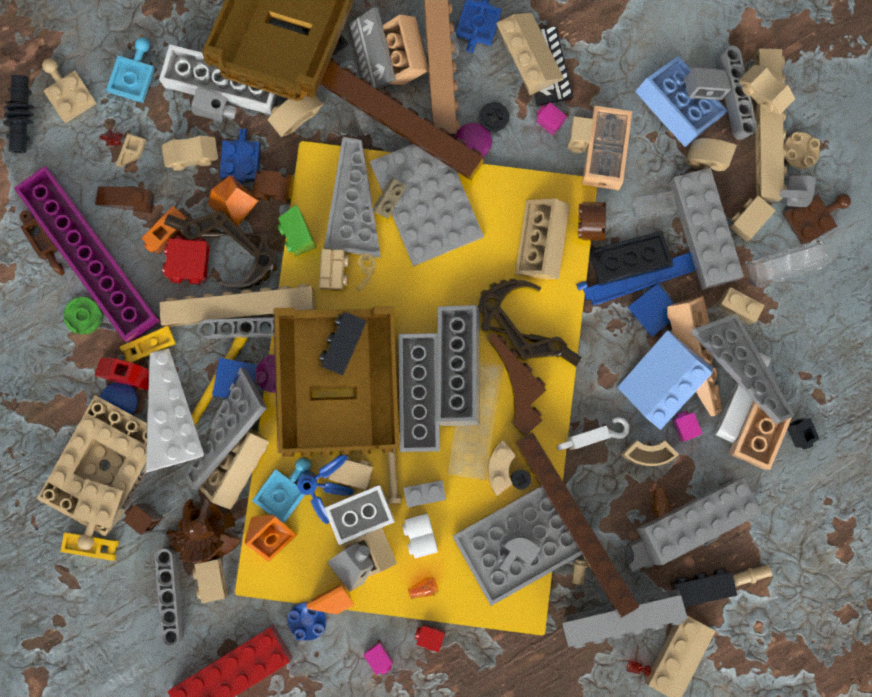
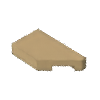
M127 133L116 166L121 168L140 159L147 140Z

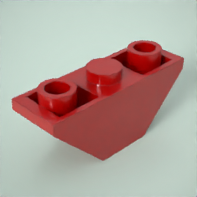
M100 358L95 377L148 391V369L116 358Z

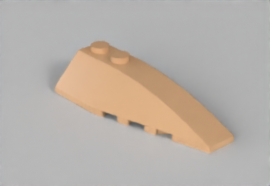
M704 296L668 306L667 317L671 321V333L713 366V356L691 333L694 328L710 323ZM714 367L713 373L696 391L711 416H715L722 411L719 386L715 385L718 376L717 368Z

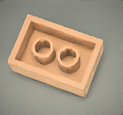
M399 14L382 25L396 80L389 84L405 85L428 72L429 69L416 17Z
M753 401L735 442L732 443L728 454L763 470H770L792 418L775 424L762 408Z

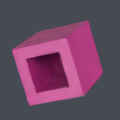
M550 102L547 106L543 105L538 110L536 122L553 136L565 123L567 116Z
M687 411L676 414L677 418L672 420L680 441H687L703 434L694 412L689 414Z
M381 641L364 652L363 656L376 675L380 672L383 675L392 669L393 659Z

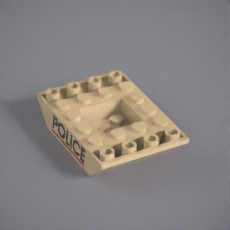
M95 395L37 499L87 526V521L73 517L85 479H91L125 490L113 525L114 527L122 517L146 473L147 423ZM105 459L110 462V468L107 471L101 468V463ZM96 525L94 531L103 536H106L111 530Z

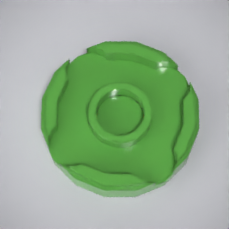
M89 297L74 298L64 309V323L74 333L82 335L91 334L102 323V310L96 301Z

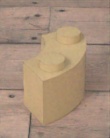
M753 65L739 79L740 84L743 86L742 91L746 95L751 96L768 113L773 112L780 115L795 100L789 86L775 78L767 67Z
M305 96L301 101L288 99L281 106L277 105L272 109V115L268 121L279 135L283 137L294 133L299 126L314 117L323 106V103L317 96L312 98Z
M199 135L189 139H173L162 145L165 167L173 168L176 171L196 165L209 166L212 161L218 159L215 137Z
M696 139L692 141L684 162L694 169L712 168L716 171H725L730 165L737 145L717 139Z
M501 441L495 447L488 462V479L496 496L513 484L509 478L508 469L515 454L504 441Z
M633 441L620 455L637 465L658 466L672 461L679 454L666 441H660L652 446L643 445L639 441Z

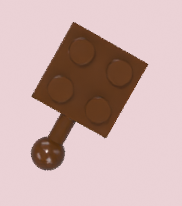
M816 194L813 196L809 206H795L783 215L801 245L804 246L837 227L830 213L838 208L845 209L849 207L851 198L847 194H840L836 197L835 202L825 206L819 195Z

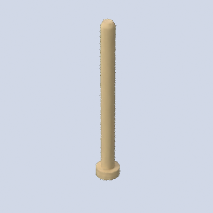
M394 449V453H388L391 499H388V504L402 503L401 498H398L396 455Z

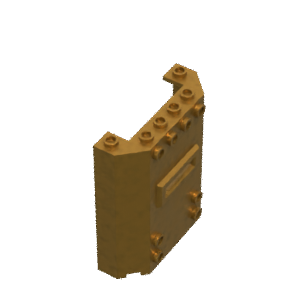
M225 0L202 49L204 62L209 66L214 65L220 70L219 74L225 79L295 101H301L305 96L315 97L355 0ZM273 18L309 30L307 35L269 24V22Z
M394 306L338 310H295V307L274 308L277 453H282V457H294V453H301V457L313 456V452H320L321 456L332 455V451H340V455H350L353 450H359L360 454H371V450L382 449V453H394V449L399 448ZM343 311L367 322L344 374L340 375L320 366L321 361H318L322 350L326 351L329 345L326 341L330 332L334 333L337 327L334 323L338 314L342 315ZM353 388L354 397L312 398V389Z

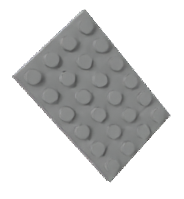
M414 144L370 161L382 192L388 180H391L392 177L407 185L391 214L413 267L484 238L455 170Z
M541 487L534 489L453 535L457 546L491 606L581 555ZM525 537L541 547L531 565L517 556L507 572L498 567L500 564L498 560L502 553L509 551L503 544L510 538Z

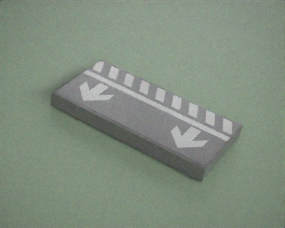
M373 7L349 23L362 78L369 81L371 87L381 89L396 80L379 10Z

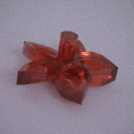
M108 130L107 136L101 135L99 138L106 141V146L121 145L122 134H113L112 131Z

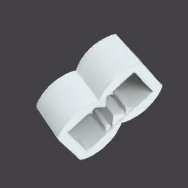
M428 513L405 519V524H402L405 536L409 535L411 543L407 544L410 555L414 554V557L418 558L438 552Z

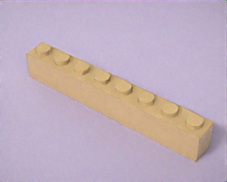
M759 49L754 55V65L767 67L775 78L785 83V74H782L785 57L782 56V49ZM755 101V120L757 125L755 131L756 197L760 196L764 201H780L783 199L780 197L781 190H787V186L784 184L787 169L784 166L786 148L783 141L786 138V130L783 129L786 112L783 111L780 115L773 112L768 113Z
M299 284L297 288L280 286L278 287L279 290L261 288L259 289L260 292L242 290L241 294L223 292L222 296L204 294L203 298H196V296H185L184 300L166 298L165 302H159L160 321L162 326L175 327L199 324L207 319L272 317L274 308L295 307V310H316L315 289L309 286V284Z

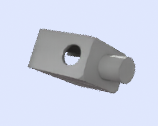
M198 87L196 88L191 105L193 115L220 122L223 121L224 116L235 118L237 108L227 105L226 97Z
M358 543L346 548L327 562L349 592L365 583L374 566L368 557L370 554L369 548L364 545L360 546Z

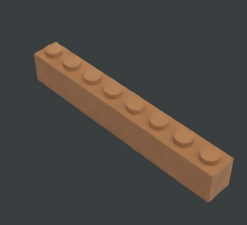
M424 0L432 122L439 130L444 128L450 135L457 134L456 130H460L459 118L456 119L455 111H458V99H454V92H457V81L453 80V72H456V63L452 61L451 53L455 52L454 41L450 40V34H453V22H449V14H452V3L448 2V0Z

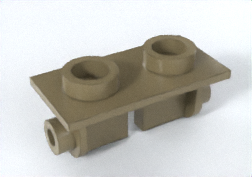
M394 177L388 180L383 190L385 193L380 195L377 202L373 205V211L388 219L407 185Z

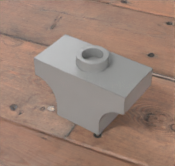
M641 538L628 544L631 558L626 564L630 571L634 572L642 567L646 569L653 566V562Z

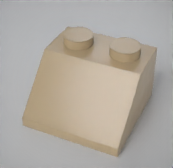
M382 528L342 544L344 550L355 543L369 548L370 554L368 557L374 566L368 576L380 573L397 564Z

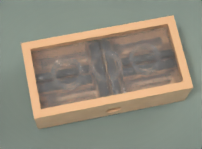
M594 106L591 114V119H593L591 138L586 149L582 185L620 190L624 180L632 111Z

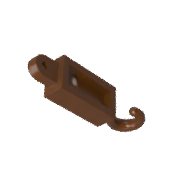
M22 211L20 219L24 225L20 228L38 257L42 260L48 259L53 270L63 276L65 270L57 262L54 255L59 250L36 218L29 211ZM38 226L40 233L37 236H33L30 231Z

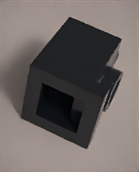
M799 418L791 422L787 428L795 448L808 449L813 446L814 442L819 440L811 418Z

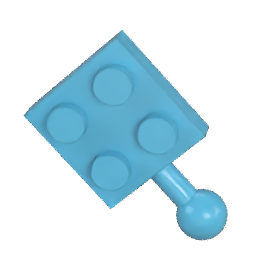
M139 37L135 41V48L137 50L133 60L117 56L106 91L144 103L155 68L152 65L141 62L144 52L150 48V42L145 37Z
M305 457L299 458L296 461V469L289 478L275 469L252 500L268 514H274L283 523L286 522L305 496V494L298 490L295 483L301 473L309 471L311 468L310 460Z

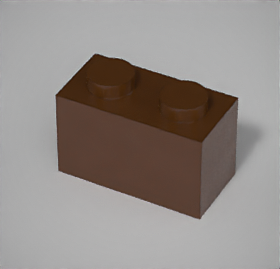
M141 503L134 506L131 505L124 514L126 516L123 521L137 533L143 535L151 533L163 517L146 503Z

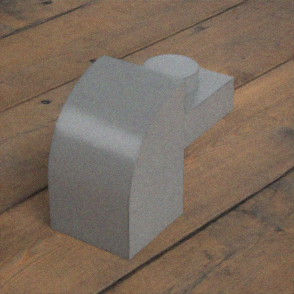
M790 176L789 190H781L780 197L787 198V206H809L814 196L816 177Z
M525 537L510 538L503 544L509 551L502 553L498 560L500 563L498 567L507 572L517 556L531 565L541 547Z

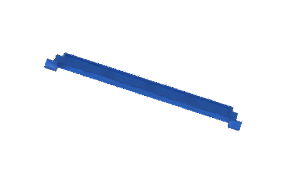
M691 252L672 258L674 265L671 268L602 286L597 284L588 288L585 281L576 285L578 291L583 289L586 300L591 299L593 306L693 272L696 269Z

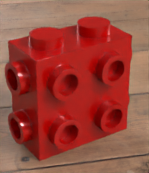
M175 236L174 239H168V244H165L164 253L167 255L166 263H163L162 267L165 277L170 279L172 283H182L183 280L189 281V284L201 285V282H207L210 244L203 238L186 240V237Z

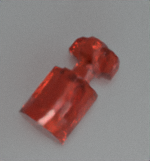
M628 660L626 671L636 674L643 672V676H649L651 667L649 665L642 667L641 663Z

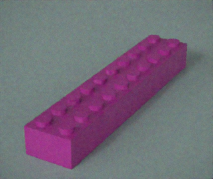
M44 166L14 187L17 194L124 341L129 343L136 340L160 322L156 312L52 170Z

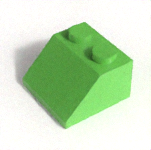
M297 205L278 218L280 224L277 226L281 235L285 234L288 240L285 242L289 253L293 252L297 256L316 248L304 217Z

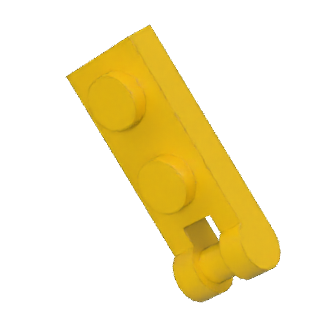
M166 326L120 346V350L125 354V361L136 363L148 357L152 352L164 350L177 343L170 327ZM133 348H135L137 351V354L133 355L131 351Z
M64 532L60 552L111 561L116 560L117 554H115V551L119 545L118 540L93 537V546L88 550H83L78 546V538L82 534ZM103 545L108 546L107 553L102 552Z

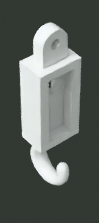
M616 417L612 420V423H622L624 426L623 432H614L608 429L607 426L599 427L566 438L565 443L556 445L557 449L560 451L569 448L570 451L611 437L623 439L629 434V423L624 418Z

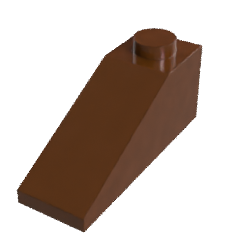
M98 186L95 205L152 213L155 195L149 189Z

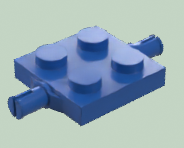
M489 0L465 1L455 36L469 41L466 49L468 53L469 51L474 53L476 43L492 45L497 28L496 23L499 22L502 9L493 7L489 4Z
M239 129V140L222 141L219 176L221 179H226L232 175L241 184L248 180H255L256 170L259 171L261 143L247 141L246 129Z

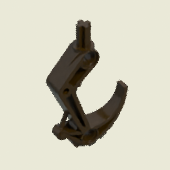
M222 211L192 220L187 219L186 221L170 214L165 219L164 225L181 231V235L190 239L231 236L255 257L253 267L244 279L237 282L219 281L218 285L235 289L251 288L252 285H260L262 280L267 281L270 278L269 273L277 270L276 255L278 254L269 246L268 239L270 234L268 231L244 233ZM192 224L197 227V233L194 236L188 233V227ZM220 227V228L223 229L225 232H220V230H214V229ZM249 237H260L259 247ZM261 255L269 257L268 265L260 264L259 257Z
M504 279L500 280L498 284L495 282L490 284L488 291H481L479 305L477 306L480 313L484 316L481 330L483 332L492 330L505 333L520 359L559 358L560 356L575 367L580 362L582 357L566 347L568 344L560 337L548 338L531 333L530 335L520 333L500 307L505 297L512 291L529 288L539 292L541 290L540 286L525 280L510 279L506 281ZM494 299L497 302V306L490 308L487 306L486 301ZM493 318L497 320L501 328L490 325ZM525 338H527V339H529V341L535 342V343L529 344V343L525 340ZM551 342H558L560 350L553 351L551 349Z

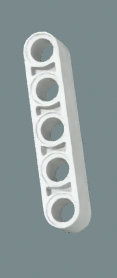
M760 353L768 368L771 358ZM737 382L715 430L716 436L732 443L737 439L753 403V399Z

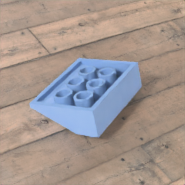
M677 56L646 78L635 92L683 146L686 147L728 111L719 100L688 97L684 78L691 69Z
M667 330L617 388L649 421L661 430L713 373V366Z

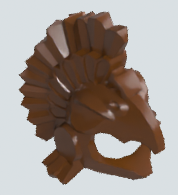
M205 498L200 513V510L193 505V499H189L183 507L182 519L178 523L180 530H168L166 532L167 537L170 539L168 544L170 547H175V552L181 553L180 558H183L184 562L200 564L208 559L223 557L229 554L235 548V545L239 543V538H233L224 532L226 528L236 525L234 522L235 518L231 512L223 514L218 506L208 498ZM211 509L213 515L208 518L207 513L208 510Z

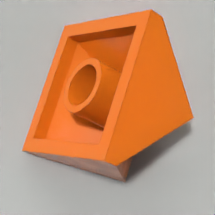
M230 175L211 190L208 205L216 212H225L239 226L259 200Z
M274 514L251 517L244 543L269 562L297 534Z
M341 583L311 599L306 606L311 610L339 614L354 606L349 590Z

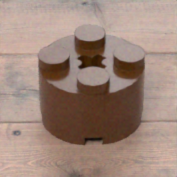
M256 170L253 188L254 197L265 201H270L271 197L273 200H277V202L288 203V200L291 199L294 176L288 174L286 177L282 176L280 172L266 170L259 172Z
M583 202V204H579V220H582V222H578V239L605 241L606 202Z

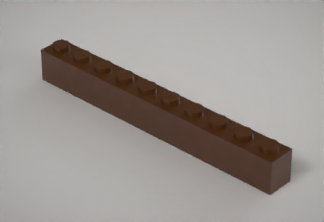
M330 59L321 81V86L467 179H473L484 162L480 151L475 148L471 150L466 147V143L459 138L455 140L449 136L450 133L444 128L439 130L428 118H420L414 109H406L398 99H390L386 96L387 93L380 88L375 89L371 87L369 81L364 78L360 80L352 70L348 68L344 70L336 60Z
M532 432L518 440L516 447L620 619L638 609V603L534 433Z

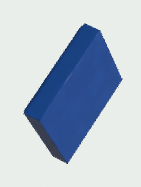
M657 283L632 303L628 309L649 335L653 337L671 322L667 317V307L675 303Z
M219 357L212 396L229 397L231 393L229 388L232 383H236L240 376L237 374L240 367L247 370L254 383L258 365Z

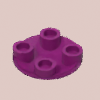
M478 123L463 125L455 135V140L456 138L463 140L466 143V147L471 150L472 148L477 149L482 153V157L489 152L492 145L490 132Z
M267 355L262 359L256 368L255 379L259 386L270 393H276L275 355Z

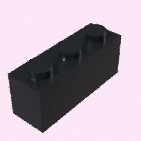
M343 311L342 315L338 314L334 323L337 327L334 333L330 332L326 341L329 345L326 351L322 350L319 356L320 366L343 375L367 321Z
M725 568L713 570L714 573L707 575L706 572L694 574L695 577L687 579V576L675 578V582H670L672 590L679 589L684 607L737 596L732 572L725 570Z

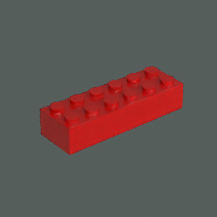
M271 625L169 689L167 693L170 697H235L290 663L293 657L275 626Z

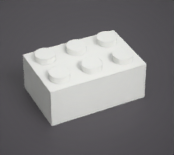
M381 485L324 508L339 545L395 522Z

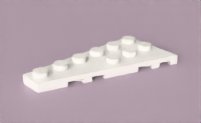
M169 349L152 352L149 355L146 473L204 456Z

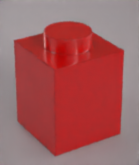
M423 623L421 628L417 627L414 639H417L416 645L439 653L445 630Z

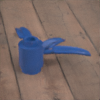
M341 455L319 469L318 475L312 471H306L301 473L298 478V490L305 495L311 494L313 498L311 504L318 517L325 524H328L330 521L321 498L316 497L314 491L318 486L322 487L324 492L335 495L347 496L354 493L353 489L331 482H325V484L317 483L321 476L327 478L339 469L347 460V455Z

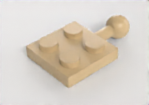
M47 58L43 61V70L50 73L56 83L43 91L64 123L69 122L97 104L76 71L62 78L57 71L58 64L54 59Z
M85 479L73 517L88 522L85 533L78 538V546L81 549L88 550L93 546L94 538L92 535L96 525L108 529L113 528L125 490L91 479Z

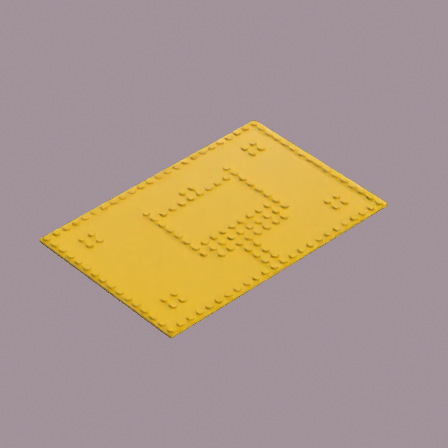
M301 141L298 148L290 209L296 205L299 207L316 248L295 256L293 252H288L286 245L284 246L279 287L290 286V288H297L299 284H309V286L315 289L316 310L372 309L374 306H394L399 448L395 449L398 498H401L402 503L389 504L395 522L382 527L397 564L380 573L368 576L363 585L351 591L350 595L354 606L346 610L544 635L552 572L491 606L453 538L454 534L540 487L516 447V442L525 436L511 423L514 420V397L511 382L501 358L487 339L493 333L496 336L500 334L507 342L505 345L509 350L513 346L505 333L492 330L483 332L481 325L484 322V316L480 313V425H439L440 451L400 452L399 334L438 333V307L478 306L481 291H488L490 284L494 282L498 284L500 280L504 279L506 281L510 279L525 280L540 286L541 290L539 292L529 288L514 290L505 297L500 307L520 333L527 335L531 333L548 338L560 337L568 344L566 347L578 354L585 293L583 289L578 291L576 284L583 281L586 282L591 241L578 239V222H582V220H579V204H583V202H596L597 187L582 185L583 176L482 164L472 180L457 172L484 238L413 267L392 214L387 219L373 211L381 258L346 253L345 255L349 256V265L345 267L344 274L348 275V284L344 286V291L321 290L319 288L321 249H324L341 146ZM363 149L372 207L374 209L373 205L377 202L380 195H383V192L370 161L392 152ZM556 198L570 204L559 279H538L515 275L526 200ZM494 299L486 301L487 306L490 308L497 306V302ZM493 318L490 325L501 328L497 320ZM271 337L269 355H275L274 337ZM525 338V340H526L529 344L535 343V342H531V341H529V339ZM551 342V349L559 351L560 344L558 342ZM560 356L559 358L544 357L531 360L518 358L522 364L527 363L533 370L531 374L535 378L540 377L546 384L544 386L546 391L530 405L531 408L536 407L542 414L540 418L543 421L529 434L534 433L563 481L567 448L558 451L556 445L565 443L566 438H568L576 367ZM353 388L312 389V398L354 397ZM264 390L263 401L267 409L260 416L258 433L264 436L269 443L266 451L260 457L256 469L252 471L235 594L237 596L299 604L309 602L311 599L343 583L327 562L342 552L344 548L342 544H338L330 522L325 524L318 517L311 504L313 498L309 494L304 496L284 523L297 536L269 562L244 543L251 517L270 515L252 500L275 469L289 478L296 469V461L299 458L305 457L311 462L309 471L318 475L319 469L334 460L335 457L340 456V451H332V455L321 456L320 452H313V456L302 457L301 453H294V457H282V453H277L276 393ZM501 441H504L515 454L508 469L509 478L511 479L512 473L516 470H525L531 477V483L526 489H517L510 485L496 496L488 479V462L495 447ZM382 449L371 450V454H360L359 450H353L352 454L347 455L352 457L351 461L359 462V459L371 462L370 466L374 467L367 490L381 485L388 502V499H391L388 453H382ZM321 476L317 483L325 484V482L339 484L353 489L354 493L347 496L335 495L324 492L323 488L318 486L314 493L316 497L321 498L324 506L328 507L366 490L329 480V476L327 478ZM439 480L443 481L446 500L407 507L404 487ZM428 513L438 552L415 558L414 554L410 555L407 544L411 542L409 535L405 536L402 524H405V519Z

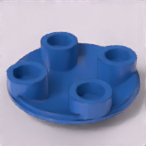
M116 382L108 385L100 395V398L134 415L138 398L133 387Z
M308 602L297 604L288 615V627L295 639L299 641L314 640L321 636L326 628L325 613L308 609L306 606Z

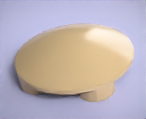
M795 132L784 142V147L786 148L785 159L791 166L798 169H806L817 162L820 155V141L805 132Z

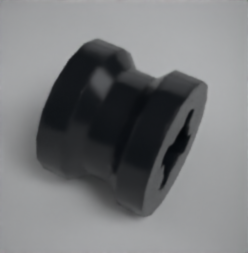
M516 470L511 475L512 485L517 489H526L531 483V477L525 470Z

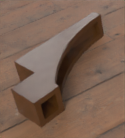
M493 333L487 340L501 358L512 386L514 420L511 423L523 436H526L543 421L540 418L542 416L540 411L536 407L531 408L530 405L546 391L544 388L546 384L540 377L535 378L531 374L533 370L527 363L522 364L518 358L520 356L513 348L510 350L505 345L507 342L500 334L496 336Z

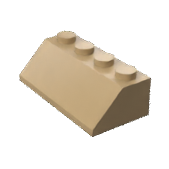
M532 13L513 14L496 23L498 32L529 95L564 79Z
M556 198L526 200L515 275L538 279H559L570 204Z
M250 428L199 489L212 503L231 510L238 501L243 487L247 485L252 471L256 469L260 457L266 451L269 441Z
M688 615V619L684 620V623L672 626L644 680L648 686L668 697L683 696L715 633V630Z

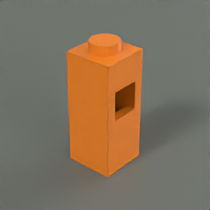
M174 206L141 238L145 242L143 246L151 253L155 251L160 254L164 250L165 244H168V239H174L175 236L181 233L179 230L164 225L168 214L185 221L187 220Z

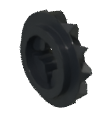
M491 102L481 109L479 121L489 132H498L508 124L509 112L501 103ZM497 111V118H499V120H495V122L491 124L492 121L489 115L493 116V114Z

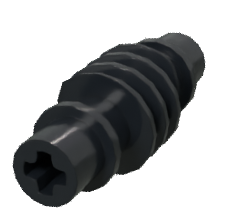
M12 75L11 87L8 88L11 98L10 101H4L7 104L4 106V111L7 113L3 115L6 119L3 124L9 127V134H6V138L9 139L8 151L24 154L27 150V141L30 140V136L27 135V125L34 124V121L27 119V117L34 116L33 113L27 112V110L34 109V106L28 104L32 91L29 90V77Z

